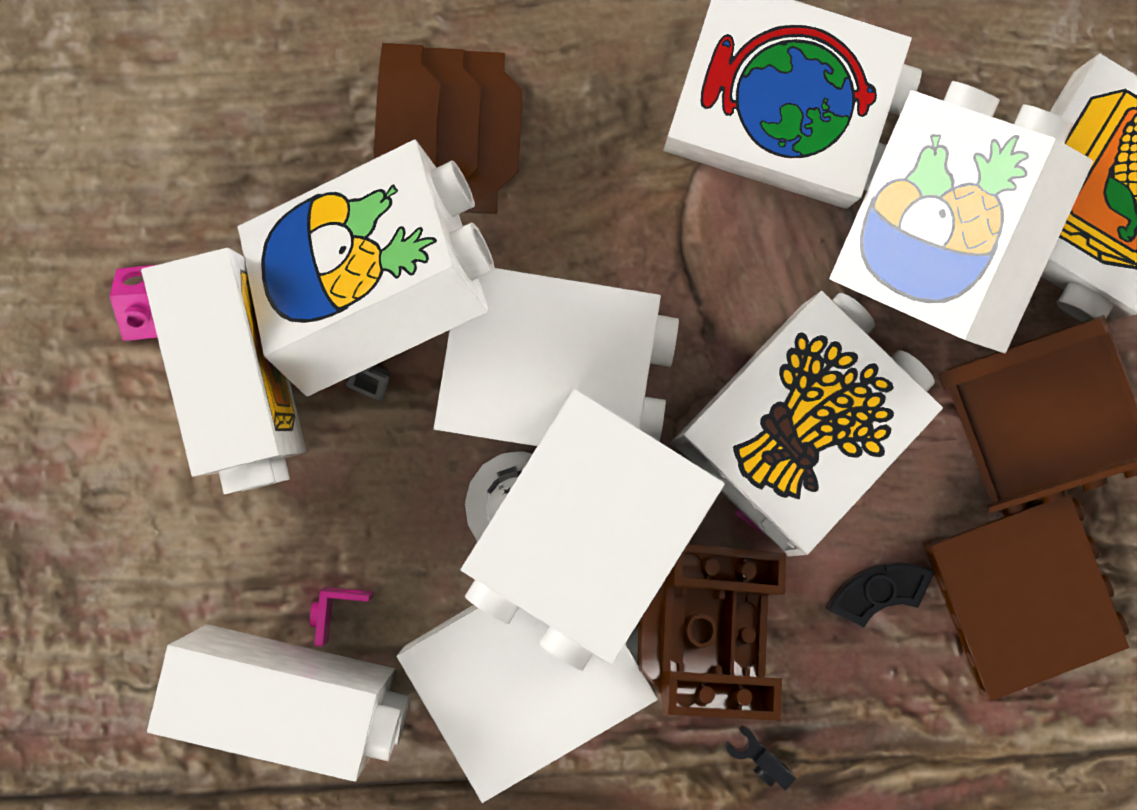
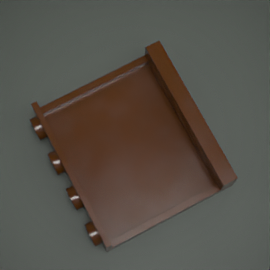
M1105 315L1009 347L1006 354L998 351L946 369L938 374L943 389L949 388L990 497L989 513L1002 510L1004 516L1011 515L1026 509V502L1042 498L1043 503H1049L1066 497V490L1082 485L1084 491L1104 486L1109 483L1107 477L1124 473L1125 478L1137 476V401Z
M1067 493V496L1049 503L1039 502L1020 512L1000 517L945 539L935 538L922 543L931 568L935 571L936 581L980 695L990 701L1130 648L1125 637L1129 635L1127 623L1122 614L1115 611L1110 598L1114 596L1112 584L1104 573L1101 574L1096 559L1099 558L1098 548L1090 535L1086 536L1081 521L1084 520L1083 509L1079 501L1075 497L1072 498L1070 493Z

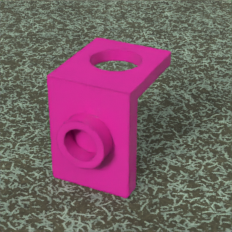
M155 265L116 269L109 297L123 341L157 338L144 281L135 285L123 284L129 278L135 276L143 277L141 269Z
M325 587L320 590L319 603L313 602L310 613V627H316L314 646L323 647L329 641L333 598L369 602L373 598L374 592Z

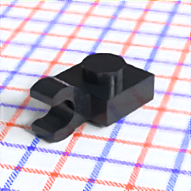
M742 725L739 730L747 737V744L743 748H736L727 741L725 743L727 751L736 759L750 758L754 760L757 766L753 771L767 785L772 787L775 783H778L786 791L797 778L791 769L756 739L748 727Z

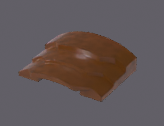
M382 43L376 100L374 159L416 139L436 168L453 160L461 170L475 202V207L462 213L497 214L498 191L519 173L523 90L504 71L505 53L427 48L423 45Z
M687 544L638 623V668L660 692L664 714L781 721L782 678L765 677L768 596L785 595L787 553Z

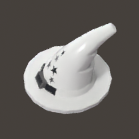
M524 451L500 454L483 464L470 481L465 508L468 526L477 542L533 454Z

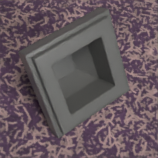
M378 363L348 377L345 386L382 402L386 394L391 372L384 365Z

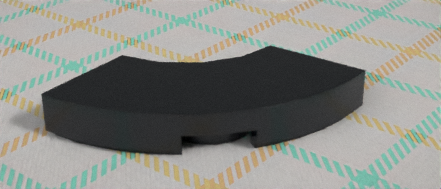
M903 562L884 563L869 567L844 582L831 597L825 609L865 627L875 613L887 606L904 604L918 608L935 571L920 565Z

